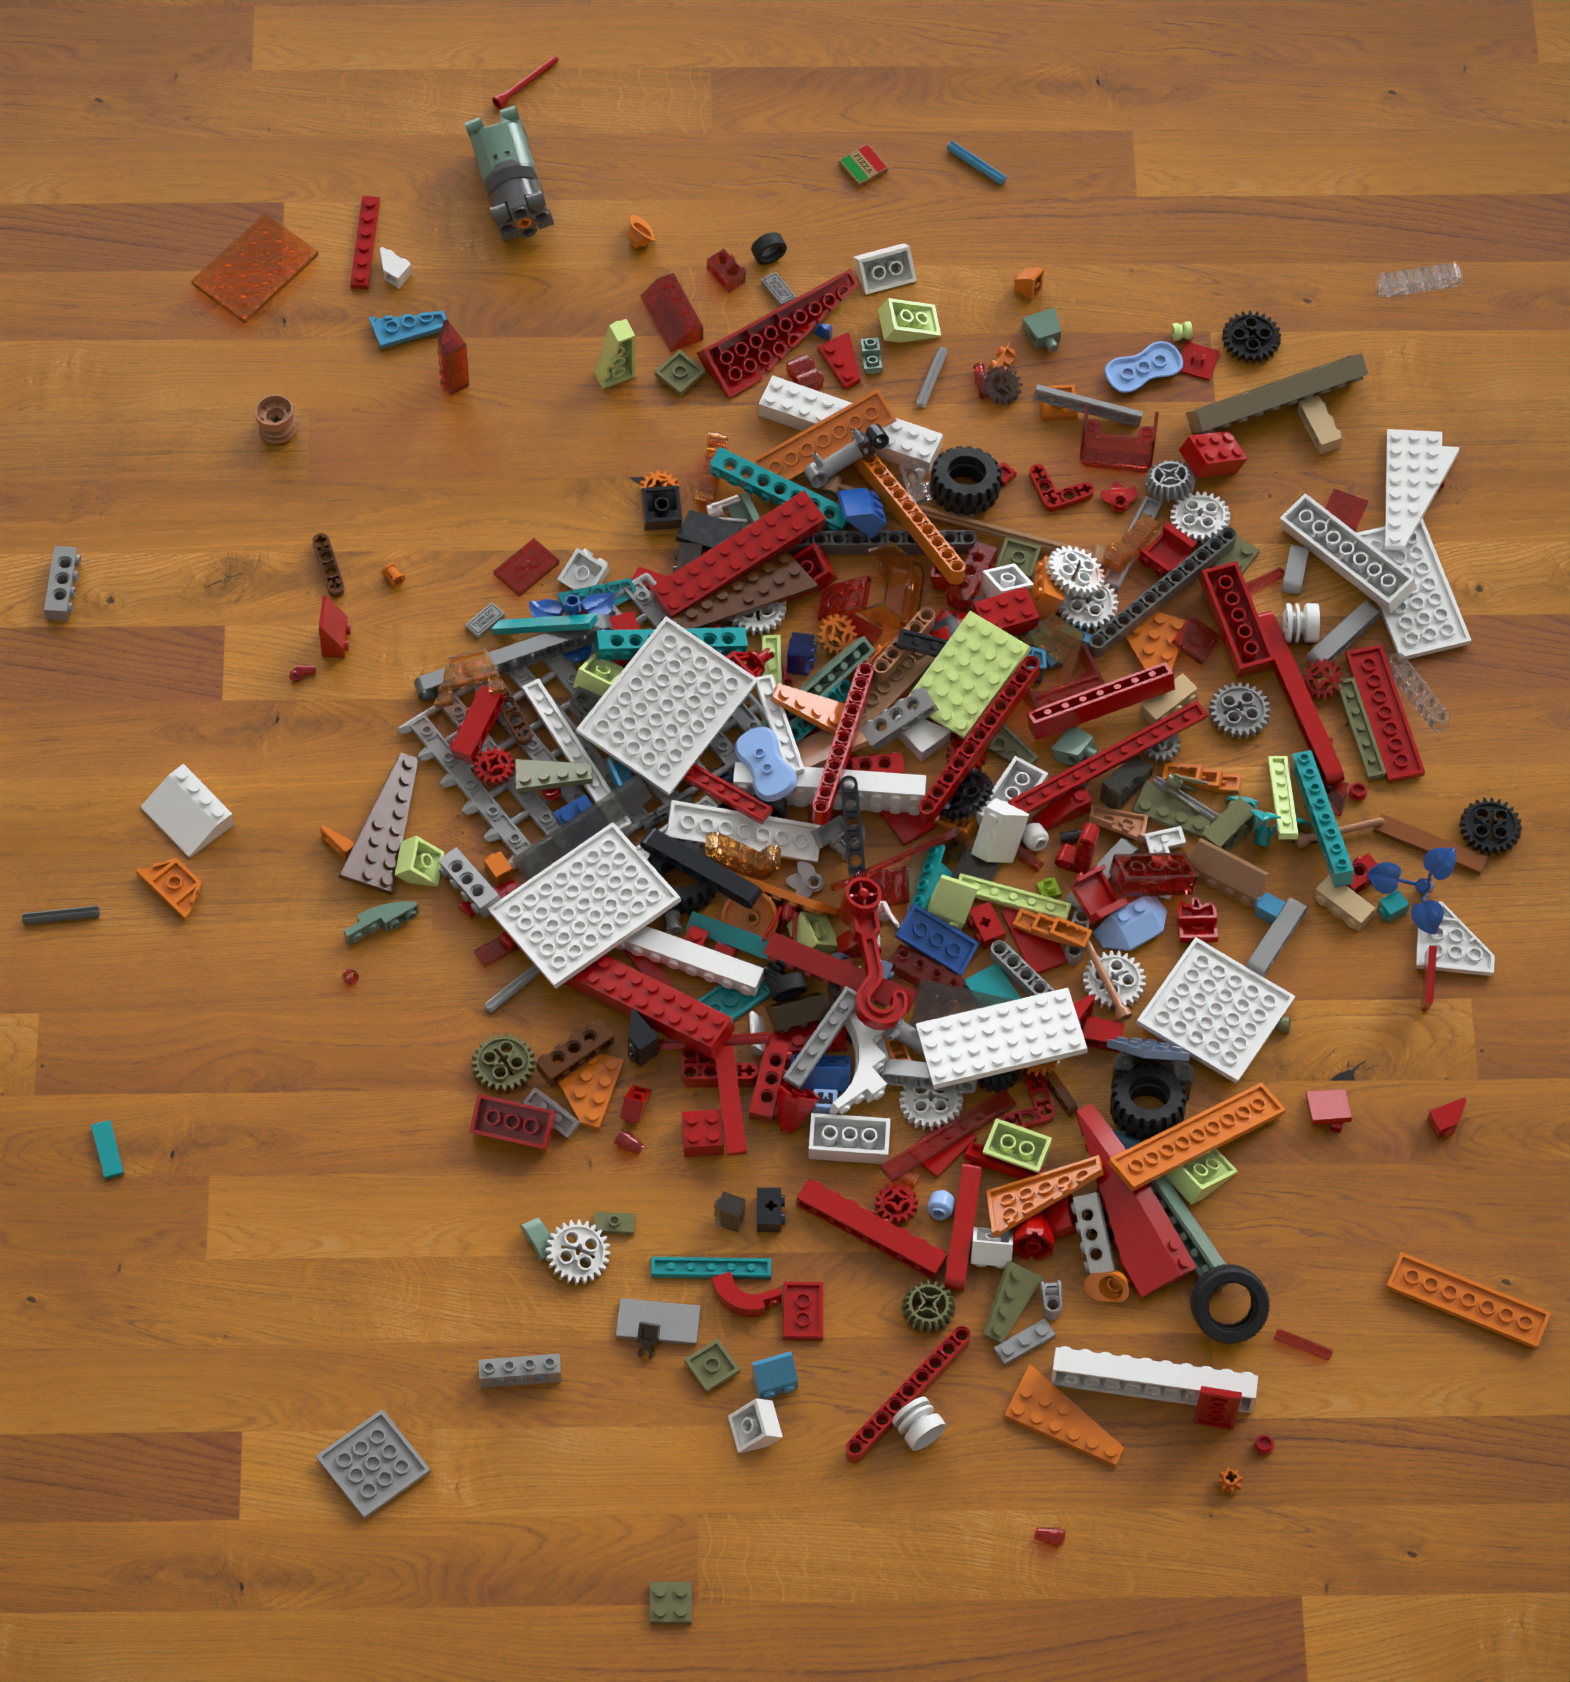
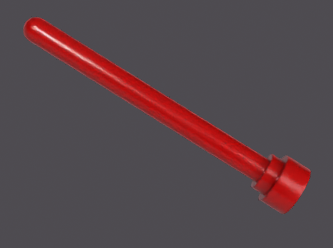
M553 56L506 93L494 96L492 102L498 109L505 107L509 98L556 64L559 60L558 57Z

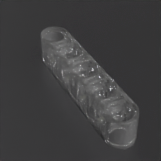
M1457 263L1381 273L1374 277V283L1379 297H1389L1457 287L1463 283V277Z
M1393 653L1389 658L1388 664L1394 681L1431 729L1435 732H1444L1448 726L1449 712L1407 658L1401 653Z

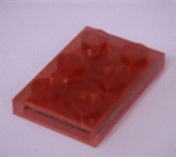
M866 575L824 586L822 588L817 619L821 621L822 619L827 620L828 615L833 617L834 614H839V617H841L842 615L847 616L866 611L872 579Z

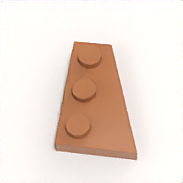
M1092 805L1089 822L1140 842L1144 841L1148 815Z

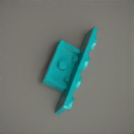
M943 844L928 848L912 904L915 903L925 910L928 908L931 895L941 875L948 877L952 875V871L941 863L945 851Z

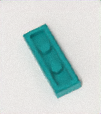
M107 1120L92 1124L91 1127L105 1180L124 1175L111 1121Z

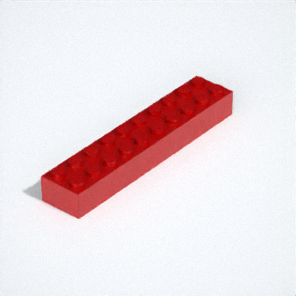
M803 490L650 587V595L665 615L671 619L825 527L826 518L806 491Z
M603 955L563 983L628 1017H631V1011L635 1009L652 1029L712 1059L716 1057L735 1030L732 1017L607 955Z

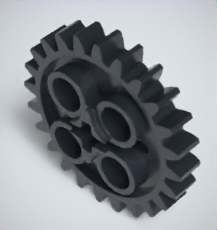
M1249 310L1248 315H1246L1242 311L1241 316L1235 314L1234 319L1230 317L1229 323H1225L1222 333L1223 346L1227 347V353L1232 352V358L1238 356V361L1243 358L1245 363L1248 360H1251L1252 364L1255 363V360L1262 363V358L1268 361L1269 356L1274 357V353L1278 352L1281 343L1280 328L1276 327V322L1271 323V317L1266 319L1265 313L1259 316L1258 311H1256L1255 315H1252L1251 310Z
M973 768L939 813L941 817H945L946 820L950 818L952 821L957 818L961 821L964 816L966 819L969 818L970 814L975 816V811L981 812V807L987 806L986 801H991L990 795H993L992 789H994L992 781L986 772L976 771Z
M1484 797L1482 803L1476 800L1475 805L1470 803L1469 807L1464 809L1459 827H1461L1460 834H1464L1463 840H1469L1467 846L1474 845L1473 851L1479 848L1481 849V854L1487 851L1488 856L1494 851L1497 856L1499 850H1501L1505 854L1507 848L1512 850L1513 844L1516 845L1518 839H1520V832L1522 830L1520 824L1522 820L1517 819L1519 813H1513L1514 807L1507 808L1508 802L1502 805L1501 799L1494 802L1493 797H1491L1490 802H1487ZM1490 812L1493 813V819L1491 824V828L1493 829L1491 833L1492 841L1489 840Z

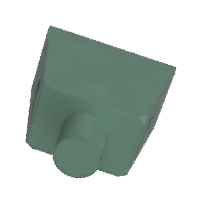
M1055 308L1023 317L1022 330L1036 348L1046 346L1049 352H1054L1058 349L1057 342L1061 340V328Z
M1077 726L1068 728L1051 748L1055 761L1073 766L1099 753L1094 738Z

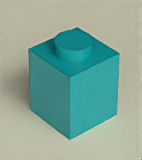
M1397 890L1379 900L1377 912L1382 919L1390 923L1407 913L1409 903L1401 892Z

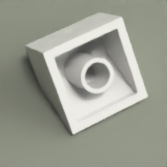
M1010 564L984 570L980 590L989 598L1023 587L1030 589L1034 584L1016 564Z
M973 1227L971 1264L979 1267L991 1265L1004 1269L1006 1263L1012 1260L1013 1230H1008L994 1238L991 1228Z
M756 1398L728 1415L738 1453L768 1447L783 1438L774 1404L771 1400Z

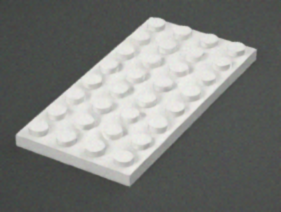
M1423 518L1404 551L1385 550V526L1357 533L1415 578L1416 589L1391 614L1378 605L1400 661L1471 644L1472 640Z
M1068 988L916 1024L934 1089L1088 1053Z

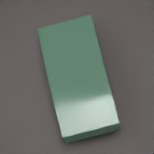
M879 338L861 339L864 374L883 373Z
M535 1218L520 1225L528 1244L532 1243L539 1261L550 1255L545 1252V1249L550 1247L546 1244L547 1240L552 1239L549 1237L550 1233L539 1218Z

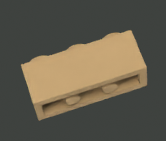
M1319 395L1299 401L1297 413L1319 455L1340 448L1342 434L1335 427L1332 415H1329L1327 412L1326 403L1321 400Z
M1183 673L1174 679L1175 690L1148 699L1141 704L1140 715L1150 725L1182 709L1187 704L1193 703L1197 699L1198 688Z
M1330 875L1315 890L1314 898L1318 904L1327 907L1334 916L1340 917L1350 928L1356 929L1358 932L1374 916L1375 907L1346 885L1334 887Z

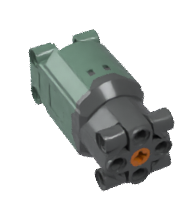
M515 105L500 110L499 116L501 121L485 127L480 117L464 122L485 190L492 206L490 211L494 222L497 223L503 242L519 237V235L524 238L533 236L538 231L536 225L539 230L554 225L551 212L547 208L543 195V188L529 146L528 136Z

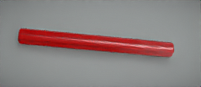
M769 1032L731 1034L724 1046L770 1043ZM672 1038L659 1039V1050L683 1049L686 1046Z

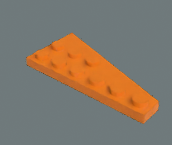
M736 873L757 885L765 894L766 892L772 894L771 898L822 916L825 912L839 917L838 908Z
M1094 1156L986 1190L994 1238L1102 1176L1104 1173L1100 1156Z
M1029 1364L1004 1418L1116 1468L1124 1447Z

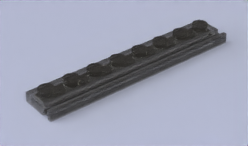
M637 774L511 860L527 882L612 822L615 824L652 799L653 796Z

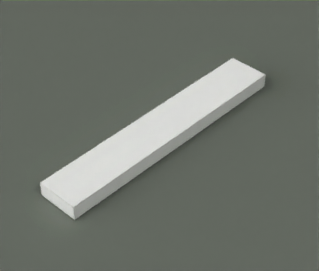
M773 675L756 677L758 682L755 687L769 729L777 736L780 756L793 768L796 775L803 774L805 769L785 710L770 701L776 686Z

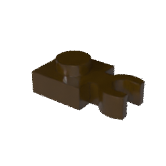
M952 838L945 845L941 863L947 866L949 860H955L960 857L962 852L968 848L963 841Z
M642 1321L639 1323L637 1343H642V1347L638 1350V1357L643 1356L644 1350L649 1352V1359L654 1357L655 1350L652 1345L657 1346L659 1343L661 1325Z

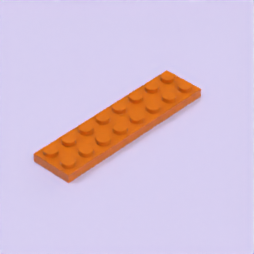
M876 389L754 458L751 462L792 481L804 474L806 466L814 462L812 457L814 453H817L823 460L854 441L852 439L853 428H856L859 432L863 430L866 433L867 428L872 424H880L884 429L897 420L880 390Z
M1400 1252L1386 1286L1388 1290L1536 1350L1551 1315L1549 1311L1403 1252Z

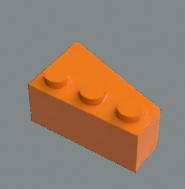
M1044 556L1041 562L1038 561L1035 566L1034 585L1031 592V599L1039 615V621L1042 620L1045 625L1048 624L1064 602V589L1060 590V585H1054L1056 581L1050 580L1051 575L1047 574L1048 569L1046 565L1049 558L1047 556Z

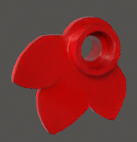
M1118 481L1111 485L1110 490H1101V499L1111 505V508L1116 512H1125L1129 508V504L1137 498L1135 486L1125 490Z

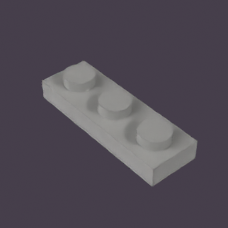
M537 1087L533 1088L523 1102L527 1105L557 1111L554 1128L569 1139L581 1124L580 1121Z
M1044 1318L995 1346L994 1352L1002 1364L1006 1366L1055 1338L1056 1334Z

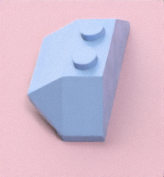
M1142 896L1110 914L1093 932V936L1103 949L1132 951L1163 933L1167 910L1157 896Z

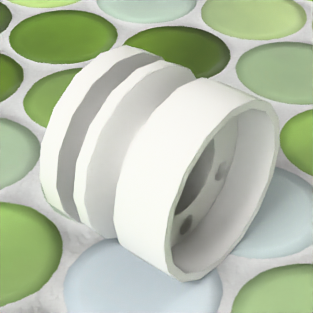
M1291 603L1285 604L1282 614V632L1287 643L1291 642L1292 634L1295 643L1299 642L1300 634H1303L1305 643L1318 642L1320 633L1318 603H1305L1303 612H1300L1298 603L1294 604L1293 612Z
M926 1397L913 1400L904 1406L892 1419V1424L898 1428V1432L906 1434L904 1440L913 1451L920 1450L934 1442L947 1427V1424L939 1414H933L934 1407L929 1405L930 1401Z

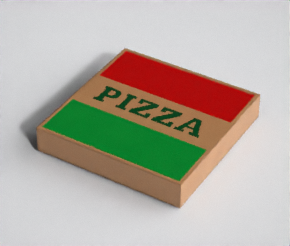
M868 143L839 159L840 166L858 187L888 171V166Z

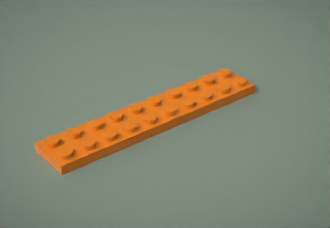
M1261 1082L1109 1158L1108 1164L1129 1189L1134 1191L1284 1115L1286 1109Z

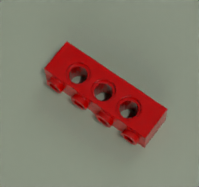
M895 752L884 755L870 754L869 756L860 757L854 755L849 757L846 766L847 770L905 774L902 753Z
M770 1040V1043L765 1045L749 1110V1119L773 1123L774 1117L777 1118V1091L784 1081L783 1076L788 1071L786 1065L791 1063L793 1052L790 1051V1044ZM773 1061H779L781 1063L777 1067L771 1065ZM774 1079L777 1082L770 1085L767 1083V1080ZM765 1097H770L772 1101L769 1103H764L762 1099Z

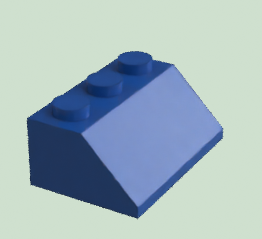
M867 488L840 490L837 493L844 519L871 539L887 524L880 496L875 491H869Z
M799 1054L792 1055L791 1065ZM823 1055L802 1085L801 1090L806 1091L807 1088L810 1090L829 1089L838 1090V1093H844L850 1086V1055Z

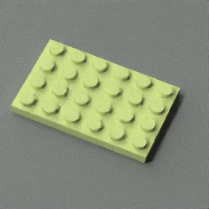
M969 611L914 689L924 687L939 710L930 715V719L961 738L966 739L1021 662L1031 651V648L972 611ZM914 704L911 707L916 709L918 704Z

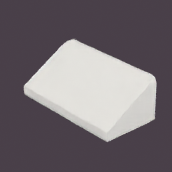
M753 1011L749 1013L750 1033L765 1032L764 1019ZM766 1044L751 1045V1054L763 1055Z

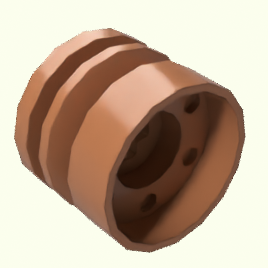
M275 394L266 396L257 403L255 416L261 437L273 444L289 441L297 431V422L291 401L285 396Z

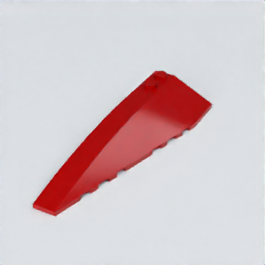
M850 268L696 354L708 374L727 398H730L759 382L763 378L762 375L769 372L859 283Z
M1093 1104L1076 1110L1075 1114L1080 1131L1086 1141L1087 1153L1090 1154V1158L1098 1155L1101 1158L1104 1174L1097 1178L1096 1184L1104 1210L1109 1217L1108 1223L1115 1237L1113 1240L1115 1247H1118L1120 1263L1139 1297L1142 1298L1189 1276L1197 1267L1149 1184L1131 1191L1108 1164L1109 1158L1126 1150Z

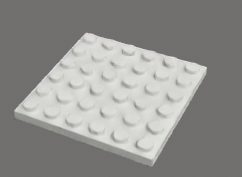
M1195 937L1142 1012L1136 1024L1170 1045L1182 1047V1051L1190 1053L1192 1058L1237 1084L1277 1026V1023L1294 1001L1295 996Z

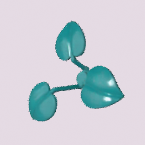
M1245 796L1226 797L1225 802L1229 800L1235 801L1238 797H1241L1256 809L1249 810L1255 816L1254 832H1256L1254 844L1269 846L1270 838L1274 836L1277 825L1275 823L1272 830H1270L1271 827L1266 825V821L1281 819V816L1257 810L1256 804H1259V801ZM1296 817V822L1304 823L1309 828L1311 827L1310 822ZM1258 819L1262 822V825L1258 826Z

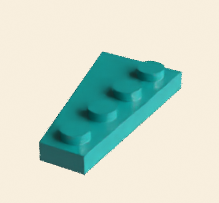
M631 578L556 593V596L563 607L565 598L569 595H577L580 601H583L586 597L594 594L618 593L621 588L627 585L631 587L633 592L636 591V588ZM624 593L614 600V605L617 606L631 598Z

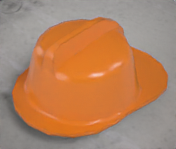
M631 215V225L628 229L627 237L631 240L632 246L636 249L639 246L645 247L651 241H655L649 224L639 216Z
M1119 1271L1097 1272L1086 1277L1083 1287L1086 1294L1096 1301L1123 1302L1129 1296L1128 1285L1130 1280Z

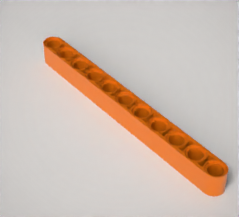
M873 454L867 459L863 456L852 464L880 496L882 501L946 580L954 585L961 584L964 579L965 563L877 455Z

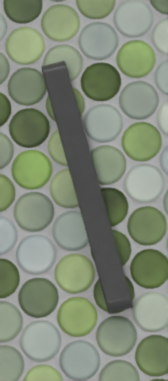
M1230 527L1220 530L1101 627L1089 639L1088 654L1093 658L1103 656L1201 575L1202 570L1209 569L1235 546L1236 531Z
M907 530L879 531L873 539L862 531H818L802 541L803 544H798L787 551L790 555H796L811 544L816 543L825 551L826 555L925 554ZM938 530L947 542H952L948 544L954 547L957 554H971L975 551L977 536L973 531Z
M600 614L597 615L598 621L591 629L547 632L419 676L414 681L418 698L422 701H427L457 691L465 685L480 683L593 644L597 630H613L610 619L607 615Z

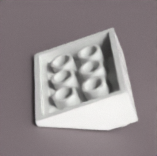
M184 764L170 773L141 805V809L188 858H191L234 825L232 813Z

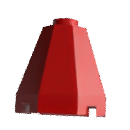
M783 1082L777 1091V1125L780 1127V1130L785 1133L796 1132L818 1104L820 1097L808 1088L805 1092L801 1088L799 1090L791 1084Z
M1042 1211L1019 1224L1013 1241V1251L1023 1259H1029V1256L1035 1257L1034 1260H1042L1053 1254L1054 1236L1046 1215Z

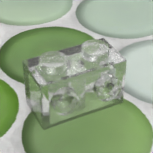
M917 460L900 465L899 468L908 495L916 504H921L931 500L929 492H932L929 482H925L924 478L927 477L924 467L920 468Z

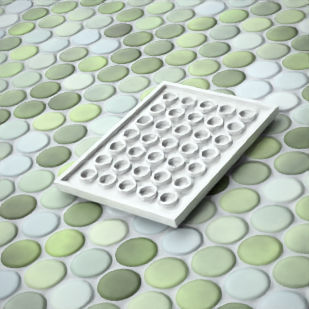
M666 616L581 722L576 732L670 796L756 686L758 679Z
M612 822L489 907L488 911L556 989L681 902V898Z

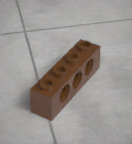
M600 1019L596 1022H590L580 1033H574L568 1041L558 1044L549 1054L540 1056L536 1062L537 1071L549 1086L552 1087L614 1045V1035ZM593 1039L594 1042L588 1043L586 1040ZM571 1050H577V1051H579V1052H577V1053H571L570 1051H571ZM558 1060L562 1061L561 1064H555L554 1062Z

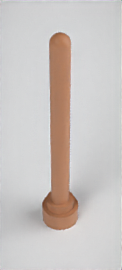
M1379 817L1339 827L1341 834L1382 825L1384 818ZM1301 832L1298 833V839L1294 840L1297 849L1306 847L1309 842L1316 841L1317 838L1315 833L1307 835Z
M1088 940L1085 949L1116 1007L1115 1016L1118 1022L1127 1021L1132 1017V1013L1128 1007L1122 1004L1091 941Z

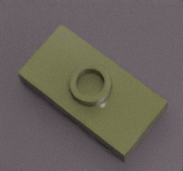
M595 1212V1231L602 1230L601 1233L634 1235L635 1214Z

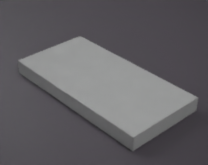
M620 1298L616 1338L637 1340L639 1323L642 1321L661 1325L659 1342L696 1346L701 1306Z

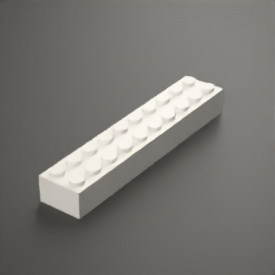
M772 375L759 402L758 416L804 431L852 403ZM896 418V422L884 428L889 437V443L882 449H875V454L879 458L929 475L942 447L943 434Z
M735 762L733 786L754 796L753 777L750 770L742 762ZM804 767L805 773L796 775L797 783L795 788L785 796L787 805L812 807L824 768ZM845 770L843 777L850 775L857 780L860 811L866 810L878 813L882 810H888L892 814L909 812L911 815H919V803L926 792V775ZM852 781L844 783V788L847 790H851L855 786ZM841 787L833 807L836 810L843 809ZM848 800L845 805L847 808L852 809L856 806V802Z
M1062 1346L1055 1349L1051 1383L1054 1386L1197 1405L1201 1386L1242 1392L1238 1411L1252 1413L1256 1399L1258 1375H1254L1251 1372L1237 1373L1230 1369L1215 1370L1209 1366L1194 1367L1188 1363L1181 1365L1173 1364L1167 1360L1158 1362L1152 1361L1150 1358H1132L1129 1355L1115 1356L1109 1352L1094 1353L1088 1349L1073 1350L1070 1347Z

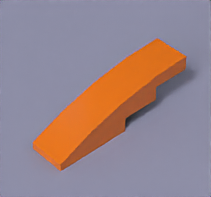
M1165 763L1162 779L1165 781L1169 773L1207 781L1208 785L1183 781V783L1197 790L1240 795L1243 782L1242 774H1223L1222 769H1203L1202 765Z
M1020 908L1013 923L1014 928L1032 935L1080 948L1086 947L1092 934V930L1058 916L1055 919L1038 912V914L1022 908Z

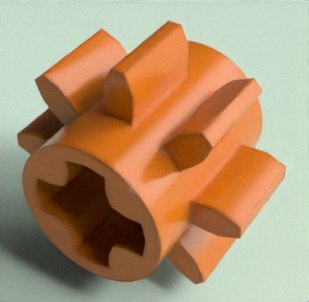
M1227 1467L1225 1473L1220 1471L1219 1477L1222 1479H1218L1217 1485H1222V1492L1228 1491L1233 1494V1490L1241 1489L1240 1483L1243 1481V1477L1238 1476V1469L1234 1471Z

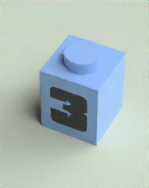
M814 1089V1092L820 1098L818 1104L813 1109V1113L831 1114L829 1112L833 1102L839 1098L837 1097L838 1090Z

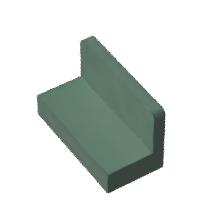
M748 492L740 494L739 503L727 507L731 518L748 520L747 523L733 522L742 525V529L760 518Z

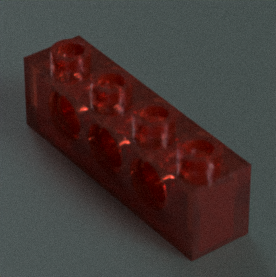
M976 541L974 547L969 549L966 561L963 560L965 563L963 582L958 585L952 584L951 587L948 586L946 589L947 606L968 612L980 591L983 571L992 569L997 561V548Z

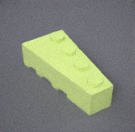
M627 319L615 321L609 325L594 370V374L602 389L636 377L635 334Z

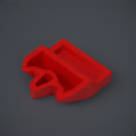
M1193 897L1190 905L1183 901L1179 902V943H1192L1195 937L1205 943L1218 942L1217 910L1210 901L1206 902L1205 905H1201L1200 899Z

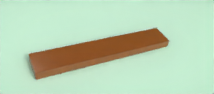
M1384 814L1380 815V817L1384 818V823L1375 826L1373 832L1424 853L1434 848L1452 847L1456 852V866L1481 875L1488 859L1487 856Z

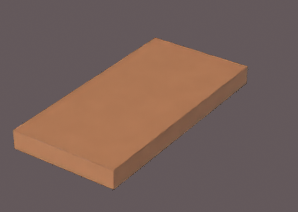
M858 729L851 753L869 745L868 740L860 729ZM822 730L796 742L803 766L816 768L824 766L835 735Z

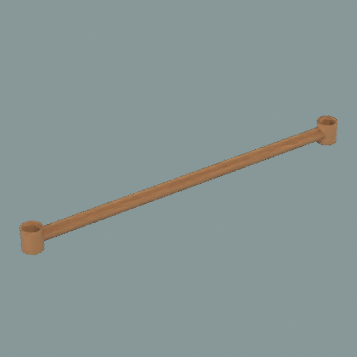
M833 475L828 478L827 483L822 487L821 494L826 498L835 499L840 490L858 488L841 484L842 479L837 475ZM880 498L881 504L887 507V505ZM917 504L926 517L1004 539L1006 537L1042 546V549L1054 552L1056 548L1061 549L1062 546L1066 549L1068 546H1071L1072 550L1076 547ZM1094 546L1092 551L1084 549L1086 555L1091 554V559H1097L1096 564H1101L1099 569H1104L1109 551L1102 546ZM1077 547L1078 551L1081 552L1083 548Z

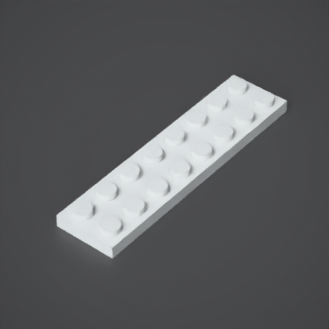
M672 800L666 835L675 840L681 839L683 842L690 840L695 844L697 842L701 845L817 864L819 848L811 831L821 825L770 816L761 825L738 811Z

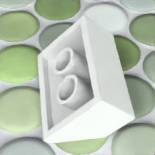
M905 243L853 257L857 276L866 295L917 281L910 246Z
M995 798L986 806L971 854L986 862L1013 863L1029 814Z

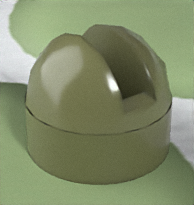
M1282 1017L1277 1023V1029L1280 1032L1290 1033V1017Z

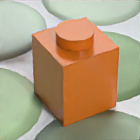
M501 851L496 854H490L484 860L485 870L496 886L513 877V868Z

